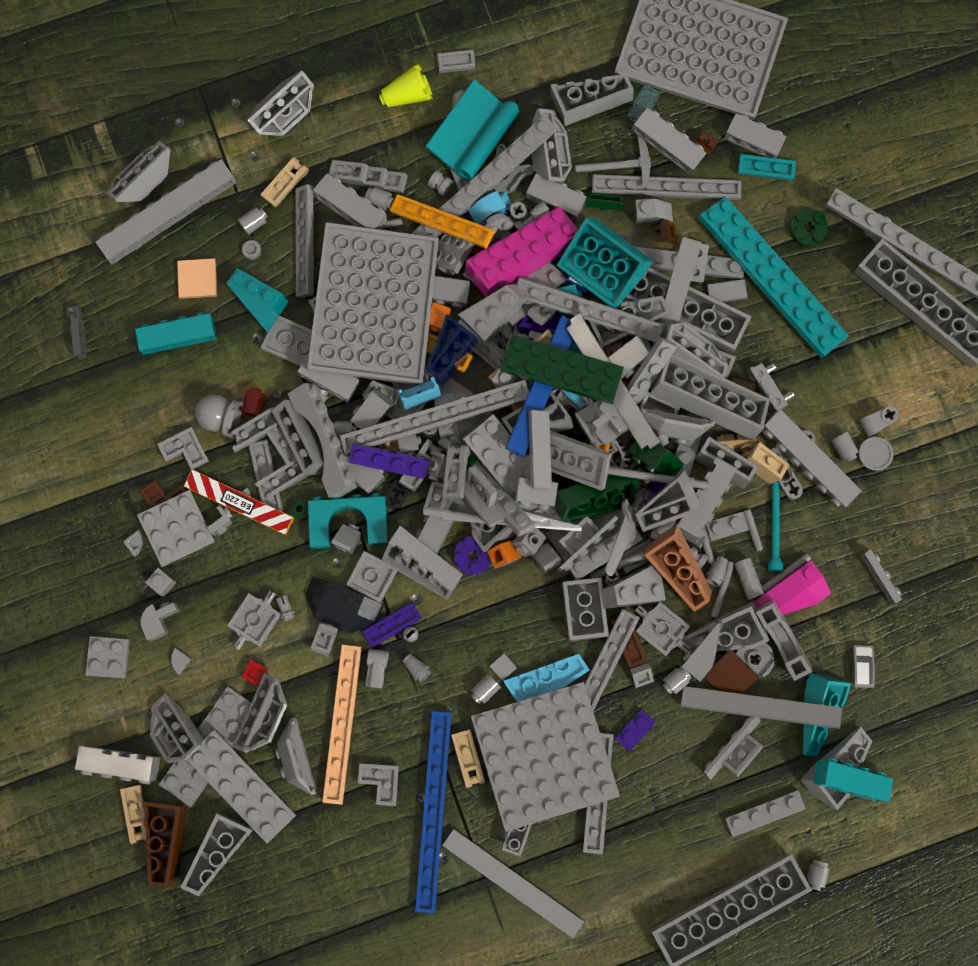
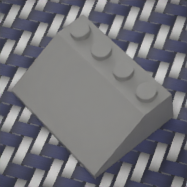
M623 510L595 515L591 519L601 530L615 516L618 517V520L615 521L617 526L609 533L604 531L601 534L602 540L595 546L591 543L587 547L589 551L581 559L577 556L573 560L575 564L568 571L574 580H581L608 562L624 519ZM636 528L624 552L643 540ZM552 529L545 533L563 563H565L570 558V555L558 542L570 531Z

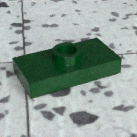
M587 192L586 207L623 211L624 197Z

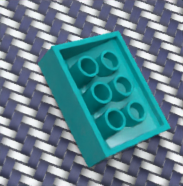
M592 217L585 218L557 266L609 306L617 309L643 278L653 260L598 219Z

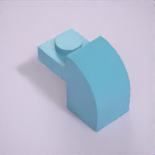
M496 191L480 199L468 211L474 222L479 224L493 215L509 213L512 202L506 192L499 194Z

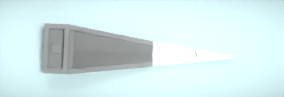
M431 483L423 508V515L443 517V520L485 523L464 497L463 499H445L442 497L444 483ZM525 512L535 523L534 528L581 531V526ZM505 521L498 523V525H507Z

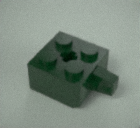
M633 437L627 445L628 451L633 455L632 459L648 472L675 477L684 465L680 459L660 444L652 449L648 445L641 449Z

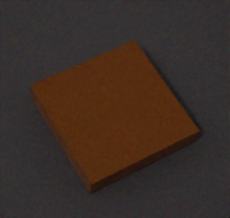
M730 649L710 669L704 678L718 691L742 694L759 678V675Z

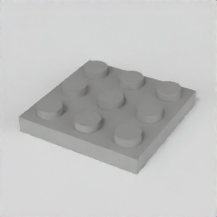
M191 490L137 514L161 567L215 542L212 534L207 529L206 521Z

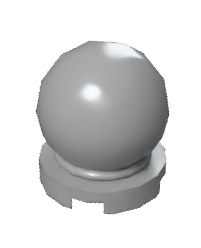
M219 394L206 395L199 400L195 407L196 420L205 430L212 432L222 430L223 436L232 438L234 435L231 434V431H233V428H238L243 411L239 410V408L243 406V402L234 399L230 404L225 397Z

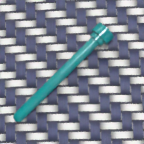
M778 481L772 483V559L768 563V571L770 572L783 571V563L780 559V484Z

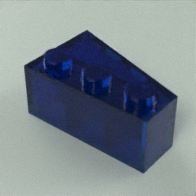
M447 314L426 367L427 374L430 377L434 376L435 381L444 386L478 343L477 337Z

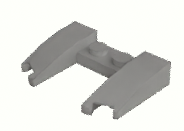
M273 407L231 431V434L236 435L237 445L233 446L234 453L268 436L286 465L256 482L255 485L259 489L261 486L272 491L270 495L274 496L310 475L303 474L272 411Z

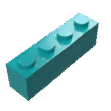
M207 312L197 313L196 316L190 318L182 316L171 322L170 320H163L156 325L144 324L140 328L135 329L139 351L143 355L217 340L213 317L210 313L207 314Z
M833 758L817 761L814 785L876 802L890 803L893 779L885 777L886 773L877 771L870 773L868 768L858 767L856 769L854 764L846 762L839 764L837 763L838 760Z

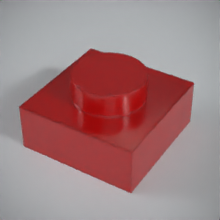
M251 660L242 678L259 686L264 673L267 674L269 669Z

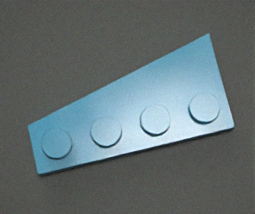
M577 654L503 682L516 702L562 689L588 672L589 668L581 656Z

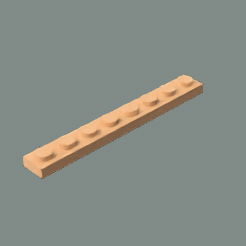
M342 645L323 803L343 804L362 647Z

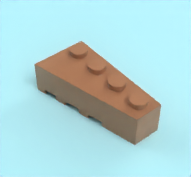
M678 524L647 545L644 554L646 558L694 612L710 601L712 590Z

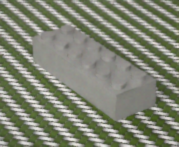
M673 354L654 381L650 394L707 420L715 421L716 424L749 439H754L763 430L770 402L769 398Z
M492 414L461 440L465 445L469 446L470 451L476 456L480 464L514 500L517 477L531 479L530 459L526 454L520 457L505 449L510 434ZM530 503V507L518 505L525 512L546 518H551L557 513L553 506H549V509L537 508L538 504Z

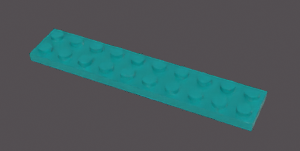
M726 196L700 214L698 219L821 359L849 337L845 330Z

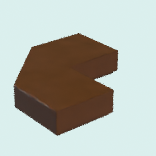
M157 480L142 488L140 492L149 506L154 507L186 492V489L181 485L166 495Z

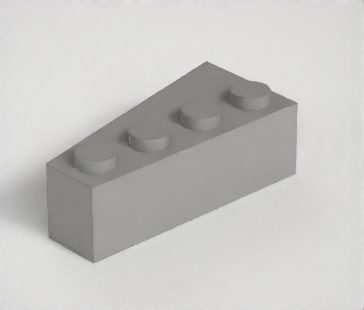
M627 74L602 77L600 80L586 79L585 82L574 83L572 81L566 82L564 85H550L551 97L564 126L633 100L634 89Z
M716 457L702 480L709 482V489L698 488L695 493L701 504L695 513L682 517L678 523L684 538L693 544L697 538L702 539L706 532V529H704L705 524H710L715 515L712 512L715 507L718 509L723 501L721 496L730 489L732 485L730 480L737 468Z
M399 526L389 541L381 560L383 563L446 600L449 599L463 575L401 526Z
M79 746L75 770H81L80 774L92 776L93 773H100V777L103 778L118 776L119 780L131 781V779L139 780L138 783L150 784L151 781H157L161 757Z
M217 812L180 888L199 896L253 831L252 827Z

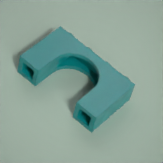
M371 494L370 497L363 498V495H352L348 499H343V496L332 497L331 500H324V497H314L313 501H308L311 549L331 548V521L338 512L345 509L357 510L366 517L369 546L388 545L386 497H382V494Z

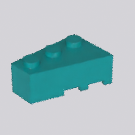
M236 268L226 283L267 332L270 331L289 302L281 292Z

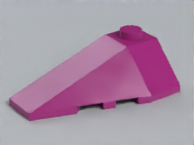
M811 560L756 599L754 603L758 608L774 599L784 615L816 605L830 595L831 592L824 576Z

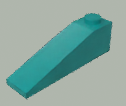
M810 673L806 682L804 703L843 708L851 683L822 674ZM804 724L803 755L818 756L828 737L827 730L829 727Z

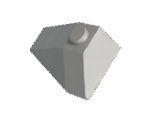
M858 727L819 761L833 758L837 759L839 764H842V762L854 764V768L858 769L861 762H864L872 740L862 727ZM815 763L801 778V781L813 796L834 810H838L850 794L814 785L817 764Z

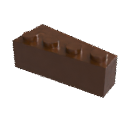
M142 801L145 814L144 827H146L145 846L147 847L148 885L164 888L175 887L188 806Z

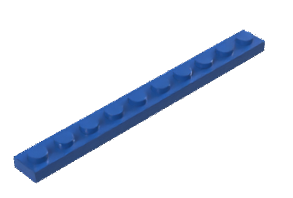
M432 711L415 912L435 913L452 716V713Z

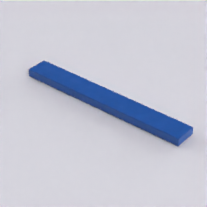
M563 315L560 317L549 345L569 350L573 340L567 330V327L572 324L569 318ZM537 382L532 383L505 449L520 457L525 455L530 443L529 411H543L553 387Z

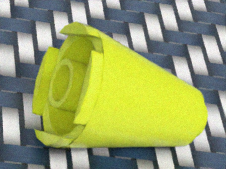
M419 64L414 65L381 90L382 94L379 97L383 105L394 107L433 99L427 78L420 73L422 68Z

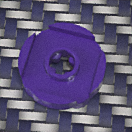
M471 536L461 540L454 550V561L458 569L467 575H478L485 572L492 562L488 552H483ZM476 551L478 559L470 561L468 553Z

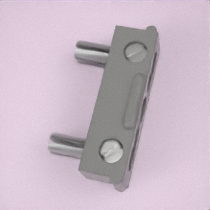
M761 363L756 367H751L747 371V375L751 381L756 382L755 388L758 393L770 399L768 409L773 414L776 410L784 409L788 405L786 401L793 398L794 394L790 391L782 395L769 375L770 372L776 369L775 364L772 363L764 367Z

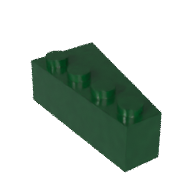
M630 466L622 468L631 470ZM608 474L606 486L602 491L583 483L557 491L555 506L553 507L562 522L621 511L624 499L627 498L631 506L640 482L636 478Z

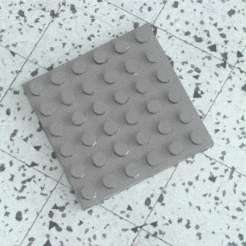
M584 682L471 716L505 832L620 797Z

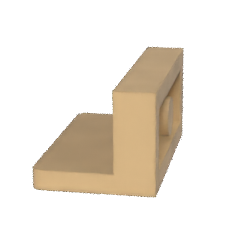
M761 442L756 443L750 456L746 457V459L759 466L755 474L768 484L781 480L789 466L786 461Z

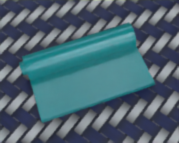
M474 79L425 148L460 177L471 181L520 113L519 107L512 101L502 103Z

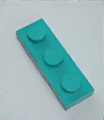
M740 154L738 174L793 181L796 161Z

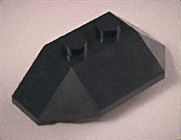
M312 577L305 593L316 620L331 624L349 633L377 623L384 607L383 604L366 596L316 577Z

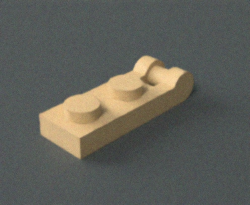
M293 157L261 193V197L276 208L295 185L306 176L309 168L299 164V160ZM293 169L297 171L295 175L291 172Z
M471 730L453 734L452 739L466 788H470L476 783H485ZM476 770L477 775L469 777L468 771Z
M141 785L120 789L129 841L131 844L143 839L145 841V814L142 804L144 798ZM141 826L142 832L136 833L135 827Z

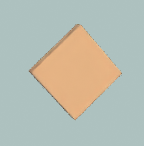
M215 259L177 261L180 299L217 297Z

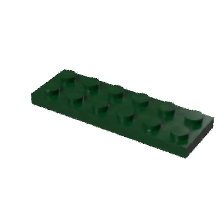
M512 334L500 372L613 405L624 367Z

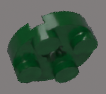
M804 209L798 211L793 217L789 230L791 236L799 245L813 247L820 243L827 235L828 223L823 213L814 209ZM807 224H811L813 227L810 232H807V229L804 228Z

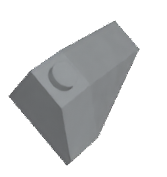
M663 296L640 299L633 302H622L617 307V310L654 322H658L671 314ZM589 321L603 349L621 341L624 343L635 336Z
M470 522L472 536L483 552H487L499 544L510 541L516 535L508 525L496 524L488 527L486 523Z
M754 601L714 620L716 623L719 619L723 620L717 652H727L730 649H753L769 641L767 632L756 614L757 607ZM712 622L683 637L682 640L691 647L690 651L693 652L697 647L694 644L701 636L705 637L709 633L707 628Z

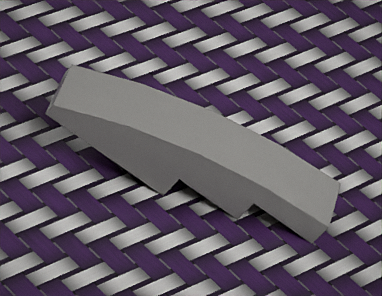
M332 160L329 171L331 177L335 176L344 183L367 188L376 187L384 191L404 193L408 177L406 173L392 172L386 168L369 167L366 163Z

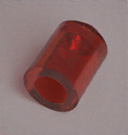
M251 387L250 390H246L242 414L252 417L261 414L265 396L264 393H261V389Z

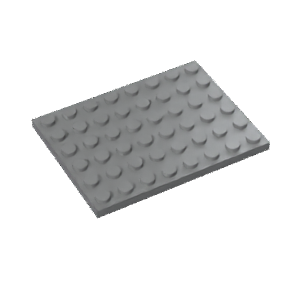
M639 0L614 75L627 74L630 81L726 112L743 114L748 116L749 119L755 120L788 18L733 0Z
M326 222L307 371L415 385L423 384L439 238Z

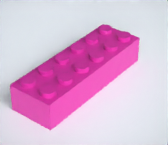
M559 206L466 260V273L486 298L506 285L515 284L518 282L519 277L525 278L562 256L576 235L578 228Z

